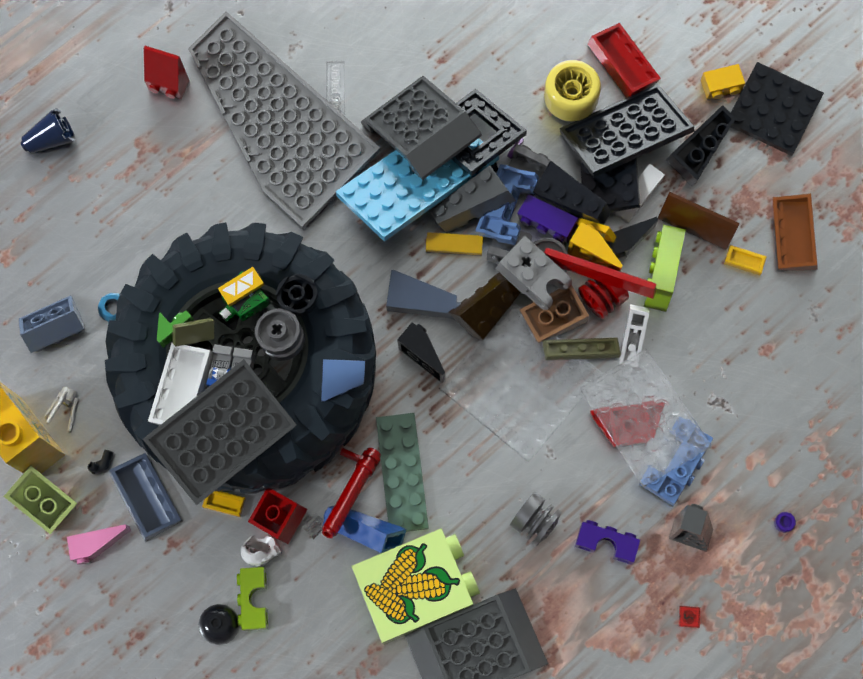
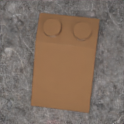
M572 285L565 290L558 289L549 294L553 299V303L548 310L541 309L534 302L520 309L522 316L538 343L571 331L588 322L589 314Z

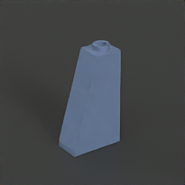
M391 270L386 304L387 311L454 319L448 312L460 305V302H457V295L396 270Z

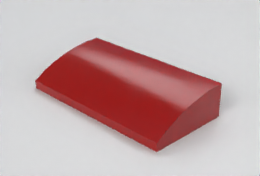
M620 23L591 36L587 45L626 98L653 86L661 79Z

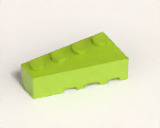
M663 224L661 232L657 231L655 242L658 243V246H654L652 258L655 259L654 262H651L649 268L651 277L647 279V281L656 283V294L654 299L646 297L644 307L667 311L674 291L685 229Z

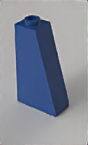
M334 506L328 507L325 511L323 525ZM351 509L338 533L377 552L383 553L402 545L407 529Z

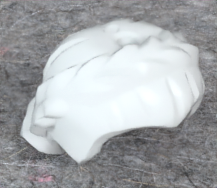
M253 535L241 547L242 559L247 564L257 567L267 564L273 557L278 556L282 552L277 540L269 535H266L264 538H256Z

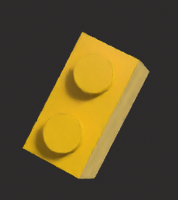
M739 64L703 72L701 77L706 99L713 98L716 100L724 95L739 94L745 85Z

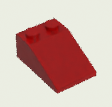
M145 45L143 48L144 81L148 90L156 94L159 92L172 99H182L190 80L180 56Z

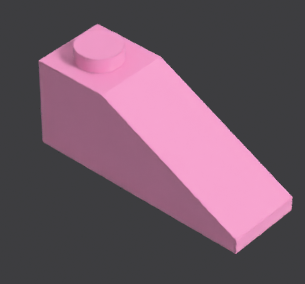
M124 524L68 536L70 560L77 562V565L89 563V559L96 558L130 532V526Z

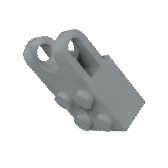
M526 236L511 249L495 268L522 294H526L543 310H548L553 303L552 297L546 291L548 284H553L561 290H565L572 285L571 277Z

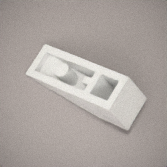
M630 304L619 365L638 368L650 313L649 308Z

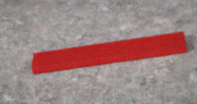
M546 248L544 251L561 269L654 299L656 283L550 248Z

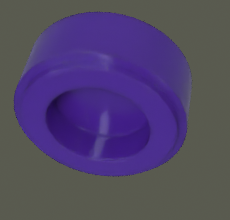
M782 512L776 516L774 524L778 531L787 533L794 529L796 520L791 513Z

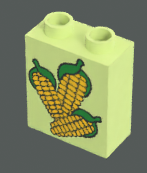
M441 528L351 566L381 642L384 645L402 638L427 624L473 605L471 597L480 594V591L471 571L463 575L460 574L455 560L464 557V553L455 534L445 538Z

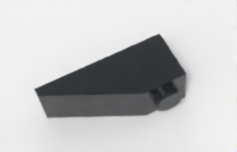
M654 217L614 232L617 237L614 243L606 241V243L619 261L626 259L636 246L654 229L658 218Z

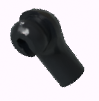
M104 450L101 460L88 464V471L92 474H99L107 470L114 452Z

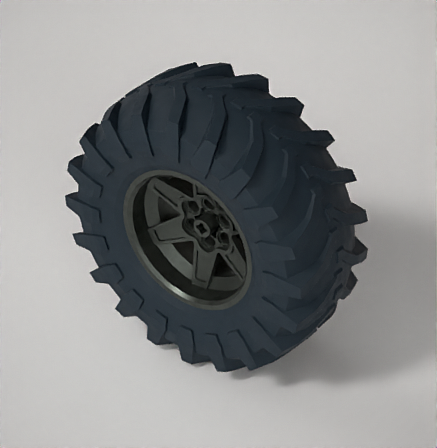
M225 222L211 226L203 236L193 241L188 233L177 237L161 260L152 254L144 261L135 287L125 284L117 301L116 321L109 320L105 340L108 359L105 360L106 381L117 413L125 428L139 446L143 447L147 454L156 462L166 468L144 442L143 438L159 426L148 422L169 349L171 343H173L171 341L163 348L157 341L159 313L169 323L173 321V318L178 313H183L186 310L194 321L212 318L214 320V339L208 340L212 346L214 344L225 346L227 343L233 342V349L235 347L253 350L256 355L253 371L256 368H262L261 374L257 376L296 423L293 429L215 491H234L235 489H240V493L256 494L275 487L276 484H278L279 488L296 484L310 471L314 470L317 472L330 463L341 446H345L352 439L359 428L363 414L368 408L373 394L376 347L372 324L355 284L343 271H339L333 264L334 259L326 251H320L301 244L303 237L293 232L283 234L266 232V224L251 223L239 231H228L227 223ZM254 267L264 283V286L259 289L269 298L271 304L245 321L239 318L236 328L231 330L219 321L223 318L219 312L227 304L223 301L218 288L237 277L240 272H245ZM295 274H302L314 281L318 290V301L310 313L304 316H296L305 333V343L299 354L293 357L290 372L284 381L269 364V361L272 360L266 354L264 356L257 355L262 348L255 337V327L257 321L264 313L273 309H281L276 296L279 283L287 276L291 277L295 276ZM246 337H253L250 343H243ZM199 342L191 343V344H186V345H187V346H192V347H197V345H198ZM323 359L365 361L364 384L357 388H352L346 393L332 397L326 402H321Z

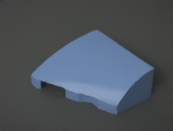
M323 359L321 402H326L332 397L363 385L365 361Z

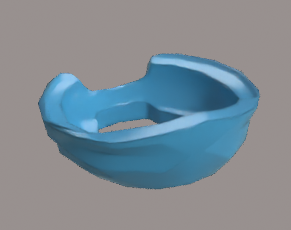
M109 293L101 298L98 304V312L102 319L108 322L109 320H116V314L112 315L107 312L105 304L110 299L118 301L119 293Z

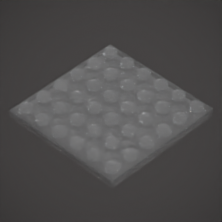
M513 302L485 339H480L439 386V389L529 462L600 378L602 372L585 359L545 360L543 342L538 343L520 312L521 308ZM556 336L548 340H559V338Z

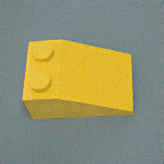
M581 222L569 242L567 253L571 256L621 272L623 265L594 226Z

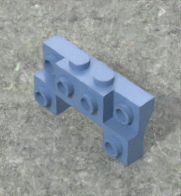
M500 164L497 175L516 201L512 203L507 202L495 211L492 209L484 213V216L480 217L475 232L482 237L493 238L501 243L515 245L521 227L517 223L510 222L520 192L534 194L533 191L539 181V176L536 172L519 170Z
M678 417L669 432V436L681 442V445L664 474L649 466L639 484L672 506L676 504L686 485L690 487L695 478L693 473L695 469L700 470L705 461L703 456L713 440V437L698 430L694 424L681 417Z

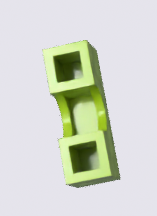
M240 568V574H237V586H240L241 593L237 595L238 606H241V614H238V626H241L243 631L267 630L268 609L256 608L252 604V595L257 590L267 589L266 568Z

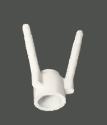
M62 387L57 398L44 416V418H48L46 421L47 425L51 422L61 404L69 406L71 403L68 432L72 431L76 404L79 400L76 398V391L68 387Z

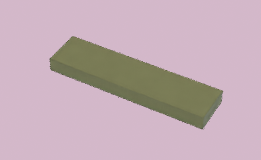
M618 338L544 340L542 343L545 360L619 358L621 356Z

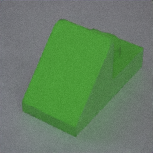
M187 310L183 313H178L171 323L159 313L157 341L163 348L173 341L172 325L194 321Z

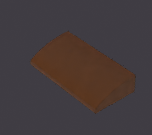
M670 191L658 216L659 220L677 228L685 229L686 232L725 250L728 248L740 224Z

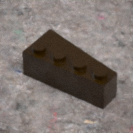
M497 273L488 280L485 286L479 287L471 297L465 298L457 308H453L448 313L472 337L484 340L521 292L501 273Z

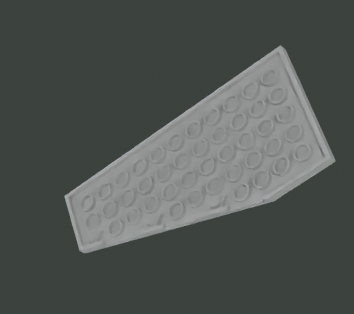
M227 11L188 48L263 192L303 229L336 196V191L349 183L381 151L377 144Z

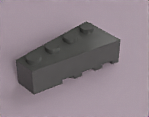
M489 165L432 208L430 213L437 224L446 233H449L468 224V221L473 218L483 217L484 213L492 209L495 211L501 208V205L507 202L512 203L516 200Z
M687 505L675 517L669 539L707 552L713 533L708 512L704 511L700 505Z

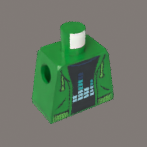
M257 289L229 307L227 304L219 314L227 322L235 314L242 321H245L271 303L269 298L260 289Z

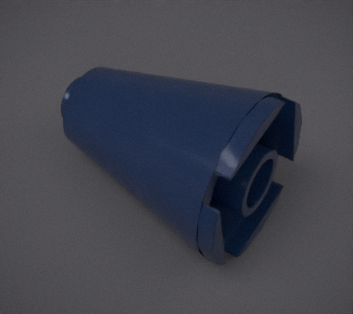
M59 109L51 110L22 136L20 143L25 151L34 153L75 141V138H72L74 136L73 129L67 118H62L59 115L61 113Z

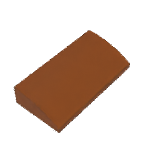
M811 193L772 197L778 270H818Z

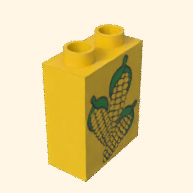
M0 382V456L6 464L22 473L31 465L42 474L63 458L65 454L23 399Z

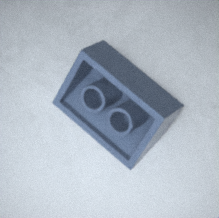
M71 295L19 318L20 335L30 353L42 351L46 346L53 343L57 344L64 338L71 335L75 336L84 330L83 321Z

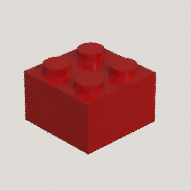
M269 488L265 490L248 522L276 539L289 544L308 509Z

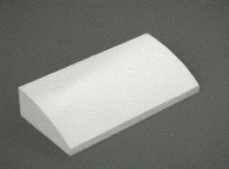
M171 343L148 422L161 425L205 390L213 359V353L210 350L187 345L175 347Z

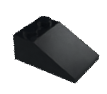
M412 322L397 339L399 350L444 384L446 382L445 371L426 333L427 330L422 325H415Z

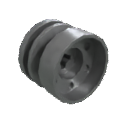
M534 492L516 514L510 526L519 533L528 527L530 531L527 539H530L536 533L538 536L533 543L537 546L556 527L562 512L558 509L553 516L549 513L554 506L551 504L545 510L542 509L545 499Z

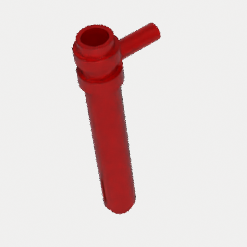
M342 448L340 455L357 463L355 471L322 527V534L325 537L333 538L339 532L365 483L373 475L375 467L380 462L381 454L378 450L367 448L361 455Z

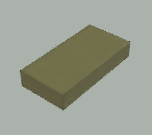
M212 318L172 325L173 344L175 347L214 339V320Z

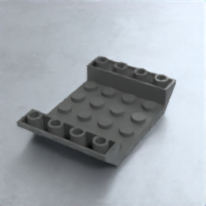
M424 76L417 79L361 121V124L371 133L376 131L408 161L412 171L422 180L482 136L466 111Z
M516 588L497 594L405 635L422 679H514L548 664Z

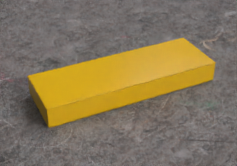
M427 232L426 252L482 256V236Z

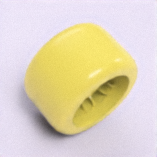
M569 60L559 63L549 72L545 82L544 100L548 110L555 117L569 122L588 117L593 113L599 101L601 91L600 78L590 65L582 61Z

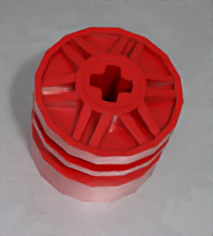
M587 280L585 285L583 284L578 288V292L586 306L601 319L606 318L608 313L614 311L613 305L619 307L629 299L627 290L597 280Z

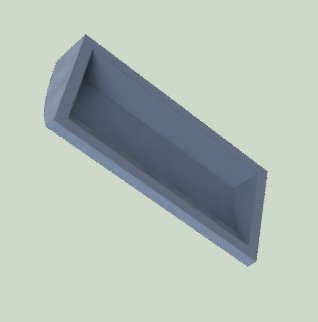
M146 453L109 470L110 476L145 542L181 521Z

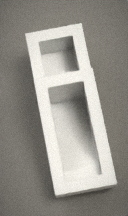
M649 164L638 178L640 208L613 213L629 223L662 182L665 174Z

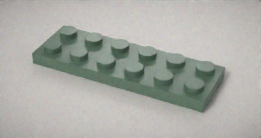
M415 413L376 417L388 522L407 529L406 532L429 529Z

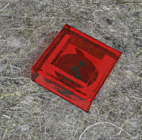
M679 606L678 627L700 628V607Z

